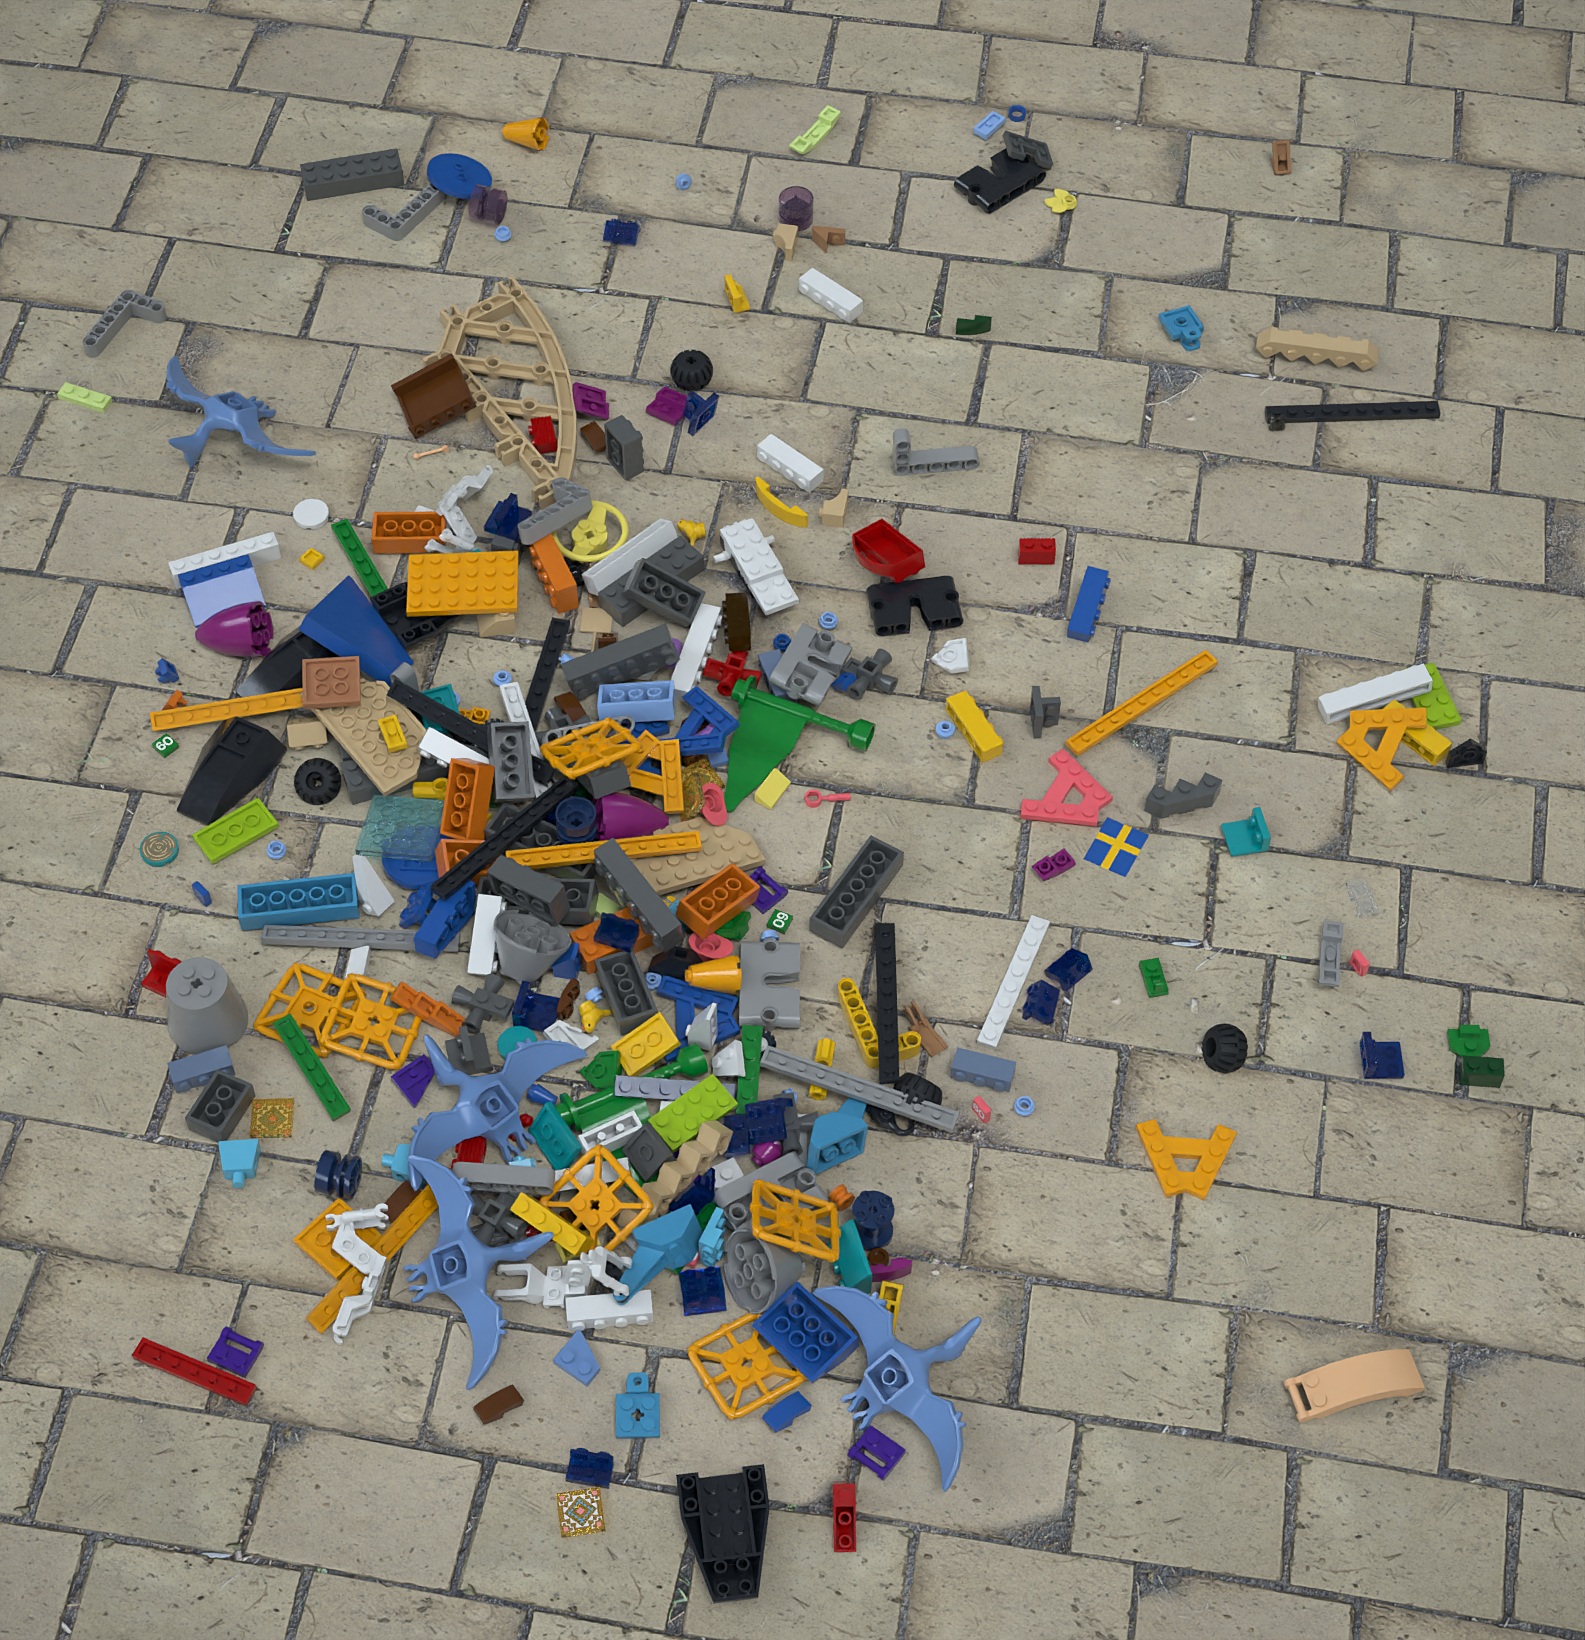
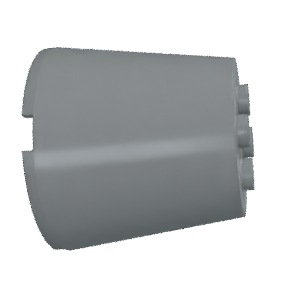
M197 957L181 962L170 972L166 981L167 1026L170 1037L179 1048L195 1055L225 1045L228 1047L234 1042L237 1043L247 1028L248 1010L224 968L212 959Z

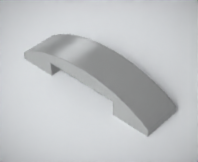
M1326 920L1323 922L1319 959V985L1339 987L1340 957L1344 923Z

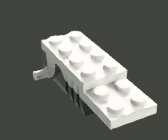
M753 518L743 519L739 523L735 522L731 526L726 525L723 529H720V544L724 551L713 556L714 562L717 563L723 560L731 562L751 598L755 597L765 616L799 604L797 595L783 574V567L769 544L775 542L774 536L771 535L764 538Z

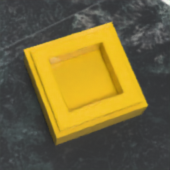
M313 548L308 549L299 558V562L312 571L325 560L324 555Z

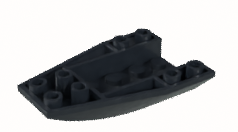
M403 582L370 597L373 607L403 648H408L439 634L465 615L407 617L408 582Z
M297 627L277 643L241 684L236 694L243 698L303 688L302 659L334 658L340 656L298 630L299 627Z
M237 716L223 720L202 747L177 807V812L203 824H212L269 776L286 753L287 748L269 730Z
M764 1464L742 1467V1473L703 1478H699L698 1472L676 1475L681 1520L713 1604L758 1598L770 1509Z

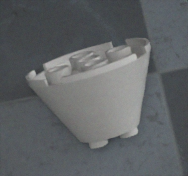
M519 910L503 911L495 917L493 924L501 966L500 973L516 979V982L521 985H527L528 982L537 980L570 948L572 940L567 936L568 931L560 924L555 925L531 912L529 914L518 913Z
M743 1228L736 1230L726 1242L724 1251L727 1252V1262L723 1263L728 1288L736 1303L741 1308L748 1309L751 1314H759L768 1310L800 1279L801 1273L805 1272V1264L801 1260L799 1252L795 1253L789 1248L764 1241L760 1238L756 1239L753 1236L752 1229Z

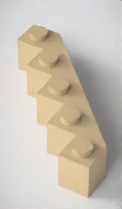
M1270 327L1258 333L1256 349L1265 358L1281 352L1290 362L1305 355L1314 365L1328 358L1338 368L1354 362L1362 371L1378 365L1379 349L1368 339L1356 341L1351 340V337L1345 336L1334 338L1327 337V334L1313 332V335L1303 334V331L1289 329V331H1281L1277 327Z
M716 1120L706 1121L700 1126L699 1134L695 1141L683 1142L679 1149L677 1161L663 1163L657 1181L645 1183L641 1187L651 1199L652 1204H654V1209L637 1227L653 1221L659 1216H664L674 1206L672 1202L679 1195L681 1197L684 1196L693 1186L692 1181L698 1175L703 1176L713 1165L711 1161L718 1154L722 1156L727 1150L733 1134L732 1130ZM638 1198L637 1202H634V1203H643V1202L640 1200V1198ZM623 1209L619 1213L620 1216L617 1223L624 1228L642 1210Z

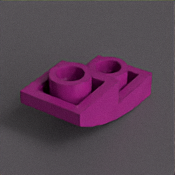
M1063 848L1050 858L1047 855L1032 865V868L1042 881H1046L1071 869L1076 865V862L1066 849Z
M899 1257L891 1259V1266L883 1264L870 1265L872 1282L892 1281L910 1274L912 1271V1260Z

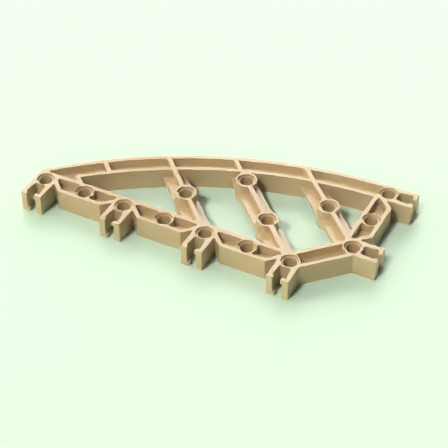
M511 276L508 277V289L504 286V281L498 282L499 293L468 307L465 314L455 304L450 305V317L446 314L447 310L445 308L439 310L441 323L446 330L439 350L423 358V364L426 367L451 353L460 365L477 407L462 414V416L466 415L468 423L483 417L485 425L500 441L495 444L496 457L498 459L502 458V464L505 467L520 460L521 468L537 485L532 488L533 501L535 503L539 502V508L543 510L557 502L554 498L551 483L554 479L563 477L573 482L577 455L576 408L573 401L572 381L567 363L554 332L535 302L515 278ZM515 312L525 327L513 326L512 322L508 320H502L498 323L493 322ZM474 335L496 338L501 344H510L513 341L536 344L544 362L529 365L502 361L497 355L479 358L460 355L466 336ZM471 372L486 374L489 379H499L504 376L533 380L538 386L552 383L557 406L538 403L532 397L525 398L522 401L492 397ZM508 415L522 416L523 420L531 422V418L548 417L550 415L552 421L559 422L555 464L546 462Z

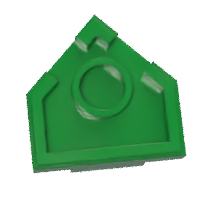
M742 911L714 933L724 938L742 940L749 930L748 922L752 918L749 911Z
M1459 1025L1458 1029L1447 1030L1449 1050L1460 1057L1463 1055L1482 1057L1491 1047L1488 1029H1480V1025Z
M620 1051L599 1052L594 1057V1060L587 1067L584 1066L579 1073L597 1091L613 1086L614 1076H622L623 1066L620 1063Z

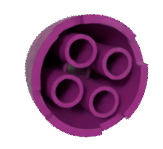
M261 601L238 604L226 608L205 620L195 631V637L200 644L219 653L239 657L267 656L271 651L268 648L270 639H274L271 615L263 608L264 603Z
M614 792L598 799L593 797L592 802L595 803L597 816V836L594 840L595 842L610 840L611 838L624 839L651 836L654 831L662 830L669 826V817L666 816L665 812L638 797Z

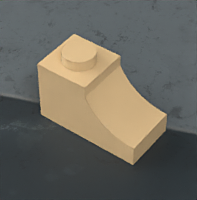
M778 223L777 230L773 232V240H775V247H779L784 251L786 261H792L798 240V226Z
M841 489L837 497L824 501V506L820 507L819 518H822V525L843 528L849 489Z

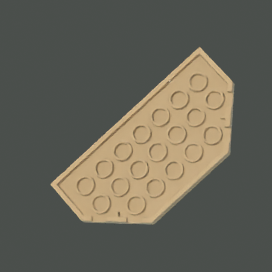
M360 678L361 706L313 708L311 710L384 796H387L417 778L422 755L419 754L420 751L417 750V747L426 729L405 705L386 695L390 687L385 681L368 682L366 679ZM396 715L408 748L389 753L378 725V719Z
M702 817L672 824L662 830L658 829L653 832V835L699 831L702 851L630 859L658 895L704 883L731 863H734L742 871L765 865V858L750 833L727 825L716 826ZM614 890L613 892H614V894H615L617 900L619 901V899H618V897H617L618 894H617V892Z

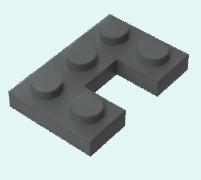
M1005 130L1002 136L1009 157L1023 161L1026 157L1025 153L1033 154L1036 165L1041 168L1051 169L1054 164L1047 143Z

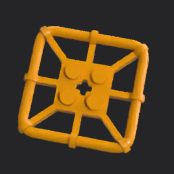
M610 717L582 729H574L570 734L548 743H543L540 746V752L550 762V765L553 768H557L569 779H576V777L602 766L608 767L610 763L633 753H638L642 749V744L631 734V731L628 728L622 727ZM612 728L618 732V734L606 738ZM599 730L598 733L591 734V735H590L588 738H586V739L582 737V736H585V735H587V734H590V733H592V732H595V731ZM575 740V741H574L571 745H569V746H561V745H563V744H566V743H568V742H570V741ZM625 740H627L628 742L631 743V744H617V743H620V742L625 741ZM554 755H565V756L559 758L558 756H554ZM576 761L575 765L571 768L565 766Z
M292 963L293 965L287 969L276 988L269 993L267 1002L253 1023L254 1029L263 1035L283 1042L277 1031L266 1026L273 1025L275 1021L291 1013L300 1029L303 1027L315 1032L320 1049L314 1046L311 1047L318 1057L326 1058L333 1050L321 1045L319 1041L321 1039L320 1029L327 1020L330 1013L329 1008L335 1002L337 996L333 997L325 994V991L331 984L341 987L344 980L335 977L333 973H325L306 964ZM301 972L319 978L323 982L317 990L304 984ZM295 973L300 987L294 997H291L282 992ZM350 985L348 991L351 992L346 994L343 1003L356 999L349 1009L356 1012L360 1002ZM360 988L364 997H366L365 989ZM276 1001L289 1004L283 1013L266 1018ZM313 1006L314 1010L311 1012H307L305 1009L306 1007L310 1008ZM337 1016L334 1023L338 1024L339 1027L335 1033L349 1028L353 1019Z
M350 973L347 974L335 1002L329 1008L330 1013L319 1041L322 1046L352 1056L357 1061L363 1060L397 1071L405 1063L413 1041L419 1035L418 1029L422 1019L415 1015L411 1028L408 1030L396 1026L398 1017L409 1013L403 1007L395 1009L385 1005L389 993L393 994L396 987L392 986L390 982L384 983L360 974ZM357 982L384 991L379 1003L366 999ZM350 985L360 1002L356 1012L342 1007ZM338 1014L353 1019L349 1028L329 1035ZM377 1019L379 1024L376 1023L374 1026H372L371 1021L369 1020ZM391 1033L406 1037L398 1059L388 1043ZM348 1036L363 1039L359 1050L336 1043V1041ZM371 1042L382 1046L390 1061L365 1053L368 1043Z
M596 1144L570 1169H566L563 1172L564 1175L554 1183L553 1193L542 1195L539 1201L548 1208H570L578 1217L572 1224L577 1228L584 1224L590 1231V1237L595 1240L589 1250H594L597 1247L598 1233L608 1224L616 1236L604 1248L613 1251L621 1242H625L628 1239L627 1236L632 1230L648 1217L651 1210L654 1209L651 1199L632 1178V1173L629 1170H625L612 1153L603 1147L602 1144ZM595 1156L594 1178L584 1187L575 1175ZM603 1157L620 1175L610 1187L602 1180ZM569 1180L580 1191L569 1202L549 1201ZM626 1182L643 1203H622L614 1193ZM599 1200V1210H592L593 1201L597 1202ZM623 1209L642 1210L622 1230L612 1220Z
M762 1179L753 1182L750 1212L752 1213L753 1236L756 1239L760 1238L764 1241L789 1248L792 1252L797 1253L799 1251L828 1260L831 1263L838 1260L841 1229L839 1228L837 1205L833 1202L830 1203L801 1193L800 1190L795 1188L791 1190ZM771 1192L789 1197L790 1203L780 1201ZM760 1196H761L770 1206H772L773 1209H770V1208H767V1207H763V1206H762V1203L760 1202ZM798 1201L820 1207L821 1209L811 1211L807 1208H801ZM830 1215V1228L816 1224L817 1219ZM760 1216L773 1220V1224L765 1227L760 1226ZM774 1233L789 1236L791 1240L774 1235ZM816 1234L830 1238L831 1249ZM801 1241L810 1243L813 1247L802 1244Z
M765 1312L759 1314L747 1313L729 1324L724 1323L720 1326L721 1328L688 1346L687 1353L689 1359L703 1380V1386L706 1390L710 1391L721 1411L729 1420L743 1417L767 1403L770 1405L774 1402V1399L807 1381V1378L799 1370L793 1371L774 1366L769 1357L778 1353V1351L773 1346L764 1350L758 1341L759 1333L755 1329L752 1338L740 1344L732 1335V1331L754 1319H758ZM723 1336L727 1338L732 1346L731 1349L722 1354L700 1349ZM699 1358L720 1362L725 1372L714 1378L710 1377ZM751 1360V1367H743L744 1361ZM772 1375L793 1379L771 1392L762 1382V1380ZM728 1379H731L736 1387L731 1408L717 1388V1385ZM756 1385L763 1396L738 1409L742 1392Z

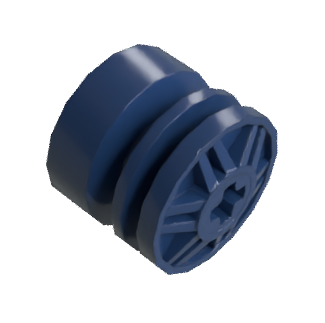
M571 797L565 799L557 806L555 812L556 832L558 840L563 845L594 842L597 836V816L595 806L591 801L583 797Z
M323 1151L315 1174V1192L331 1195L335 1190L337 1197L341 1198L344 1196L345 1199H353L361 1180L362 1158L346 1154L341 1159L339 1152Z

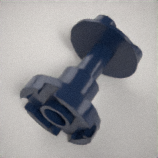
M862 1191L852 1206L854 1222L863 1249L866 1251L887 1246L893 1237L891 1221L894 1217L895 1208L892 1198L879 1191Z

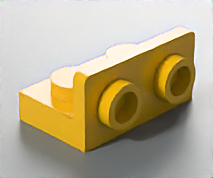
M731 274L724 275L725 292L734 313L750 310L749 302L741 284L737 285V281L733 280Z

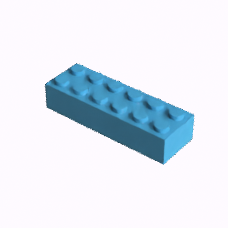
M355 873L237 885L238 919L242 931L263 929L264 925L290 926L360 918Z

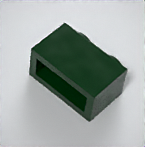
M1463 1055L1458 1067L1459 1085L1500 1088L1505 1077L1504 1058Z

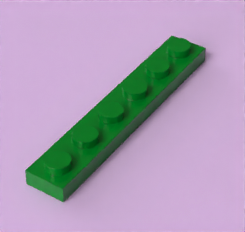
M348 519L331 524L334 535L369 596L372 597L387 590V586Z
M291 1013L273 1023L275 1030L331 1119L335 1121L351 1112L349 1105Z
M742 1025L741 1042L746 1076H739L738 1107L736 1108L734 1145L754 1146L763 1026Z

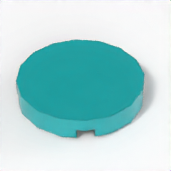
M513 1026L506 1029L497 1041L501 1058L505 1060L507 1053L516 1050L515 1044L517 1042L524 1043L527 1038H530L531 1042H537L534 1032L523 1026Z

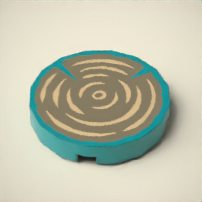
M155 832L143 839L139 850L146 864L152 867L165 866L164 864L168 862L170 864L176 859L179 853L177 839L172 834Z

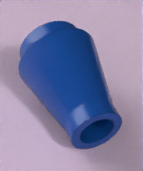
M532 1084L526 1098L531 1103L544 1105L546 1102H552L555 1105L558 1096L552 1094L540 1084Z

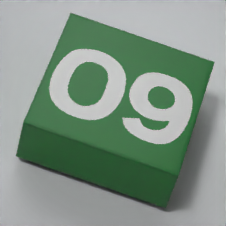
M166 733L153 742L152 747L162 757L166 758L179 748V744Z
M775 909L767 922V928L785 934L793 920V916Z

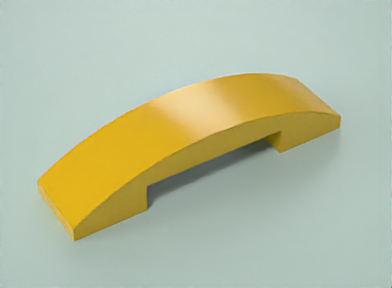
M758 476L755 478L756 494L760 502L770 513L791 525L803 528L808 526V514L796 505L790 509L770 493V485Z

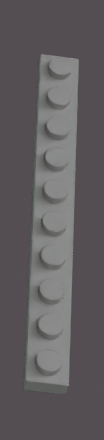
M264 925L261 942L262 944L348 948L370 946L373 949L415 950L413 939L418 931ZM460 933L453 938L443 951H459Z
M768 1045L760 1061V1066L951 1133H953L960 1112L926 1100L921 1102V1105H914V1103L909 1105L906 1103L908 1094L904 1095L903 1092ZM914 1097L913 1101L916 1102L918 1098Z

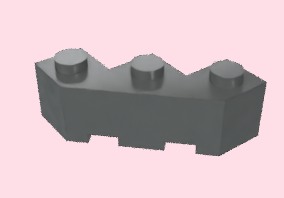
M1205 772L1197 786L1179 779L1172 792L1154 784L1146 798L1144 811L1163 819L1175 813L1184 814L1192 812L1196 808L1212 807L1220 794L1222 779Z

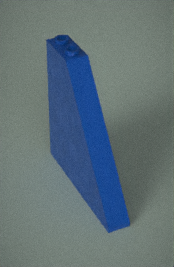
M349 575L305 616L298 629L340 657L359 656L360 670L378 681H385L389 687L392 685L390 675L403 662L408 663L411 667L414 663Z

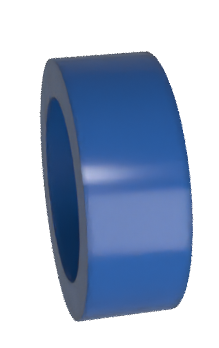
M1021 105L1011 106L1008 111L1009 119L1014 122L1023 121L1026 118V109ZM1021 112L1023 115L1017 117L1013 116L1012 113Z

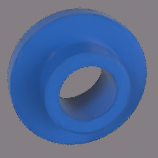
M778 634L773 640L774 648L780 649V651H786L791 643V639L786 634Z

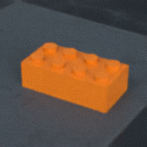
M436 511L374 512L371 539L374 553H430L424 547L431 539L446 546L447 542L442 541L439 535L442 534L444 529L448 528L447 519L444 514L440 516Z
M550 533L531 544V547H529L532 556L530 562L533 569H537V577L539 582L544 584L545 594L550 596L549 600L552 608H556L558 614L579 608L577 584Z
M451 758L440 834L456 839L484 840V829L487 823L495 769L494 765L469 758Z
M731 863L679 901L675 915L704 940L756 902L761 886L734 863Z
M628 907L569 933L572 940L571 944L579 943L581 964L588 975L596 972V959L631 948L636 954L653 946L651 941L653 938L642 931L641 923L638 919L634 920L631 917Z

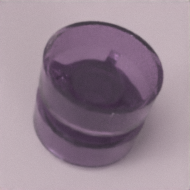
M477 184L470 196L469 217L479 221L485 219L488 223L499 225L503 221L507 209V192L497 188L491 190L489 186Z
M791 186L780 193L779 223L798 226V231L805 230L812 225L814 198L810 190L801 186Z

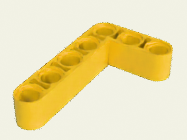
M842 978L838 982L837 995L865 1064L869 1068H879L878 1035L856 983L851 978ZM910 1031L898 1035L899 1061L915 1057L920 1053L921 1036L917 1032Z

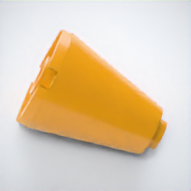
M541 117L507 123L502 129V134L506 140L535 150H544L549 140V135H546L549 125L547 120Z
M731 955L691 965L688 970H685V981L690 986L738 995L736 990H740L742 982L741 968H737V963H740V959L737 955Z

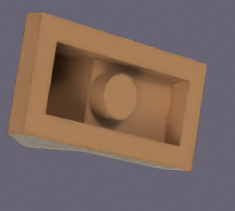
M1290 140L1272 141L1273 158H1270L1274 174L1291 173Z
M812 226V241L827 253L828 244L845 246L846 229Z

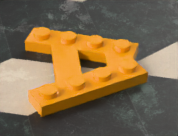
M1427 708L1351 710L1350 728L1336 742L1387 789L1392 791L1404 779V776L1391 765V762L1406 729L1427 728ZM1387 729L1377 752L1364 741L1368 730Z
M645 730L637 738L642 744L640 752L620 759L626 765L631 783L629 787L664 796L665 814L684 813L679 739L660 741ZM648 757L659 760L662 766V776L639 770L638 767Z
M1156 1119L1136 1124V1130L1165 1197L1186 1192L1201 1200H1205L1232 1146L1237 1131L1218 1124L1209 1140L1163 1136ZM1173 1158L1199 1159L1200 1161L1194 1172L1178 1171Z

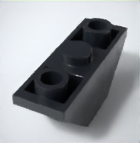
M675 946L666 953L661 952L653 956L648 972L685 980V970H688L691 965L703 963V960L694 950Z

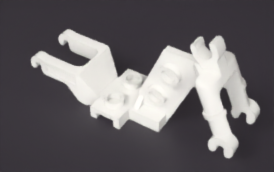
M490 465L485 466L477 476H464L458 484L451 486L450 490L444 493V499L437 504L436 512L440 516L444 514L456 536L453 535L451 530L446 528L439 537L444 542L456 545V548L453 550L431 539L424 547L426 551L430 553L434 551L439 553H467L475 550L473 549V543L477 536L457 506V498L459 497L466 501L482 489L489 476L493 473Z
M383 1203L378 1204L375 1208H360V1210L346 1211L342 1215H326V1221H335L333 1225H326L327 1231H335L339 1228L332 1249L359 1271L369 1276H365L363 1280L362 1295L344 1297L337 1319L333 1324L334 1342L338 1345L343 1344V1340L339 1337L348 1336L353 1320L369 1314L371 1307L374 1305L377 1290L379 1291L380 1282L387 1265V1258L377 1253L356 1236L354 1229L362 1228L363 1230L364 1228L377 1227L380 1230H385L386 1225L381 1221L388 1222L389 1217L381 1212L388 1211V1206Z
M597 1246L594 1250H589V1255L581 1252L580 1260H569L567 1266H548L547 1276L530 1263L498 1265V1275H502V1273L508 1276L527 1275V1285L523 1289L495 1290L493 1299L498 1301V1298L504 1301L523 1300L531 1304H538L543 1301L545 1309H549L550 1306L566 1308L565 1298L587 1296L591 1274L593 1278L602 1282L604 1286L614 1289V1295L620 1296V1293H623L625 1296H628L629 1286L608 1276L605 1273L606 1261L615 1264L619 1269H623V1266L630 1269L632 1267V1259L629 1257H619L615 1252L609 1251L602 1246Z

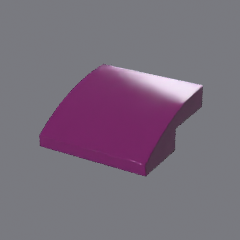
M578 382L572 384L573 401L577 412L605 420L609 419V403L606 402L605 390Z
M663 387L656 393L655 400L646 407V413L676 425L689 411L694 403V399L668 387Z

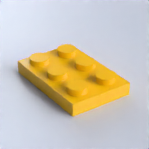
M658 1012L610 1047L613 1051H620V1063L628 1076L635 1077L676 1049L681 1043L662 1013Z

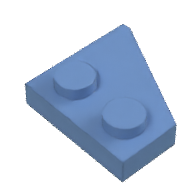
M580 1330L576 1331L553 1359V1364L586 1387L600 1372V1366Z

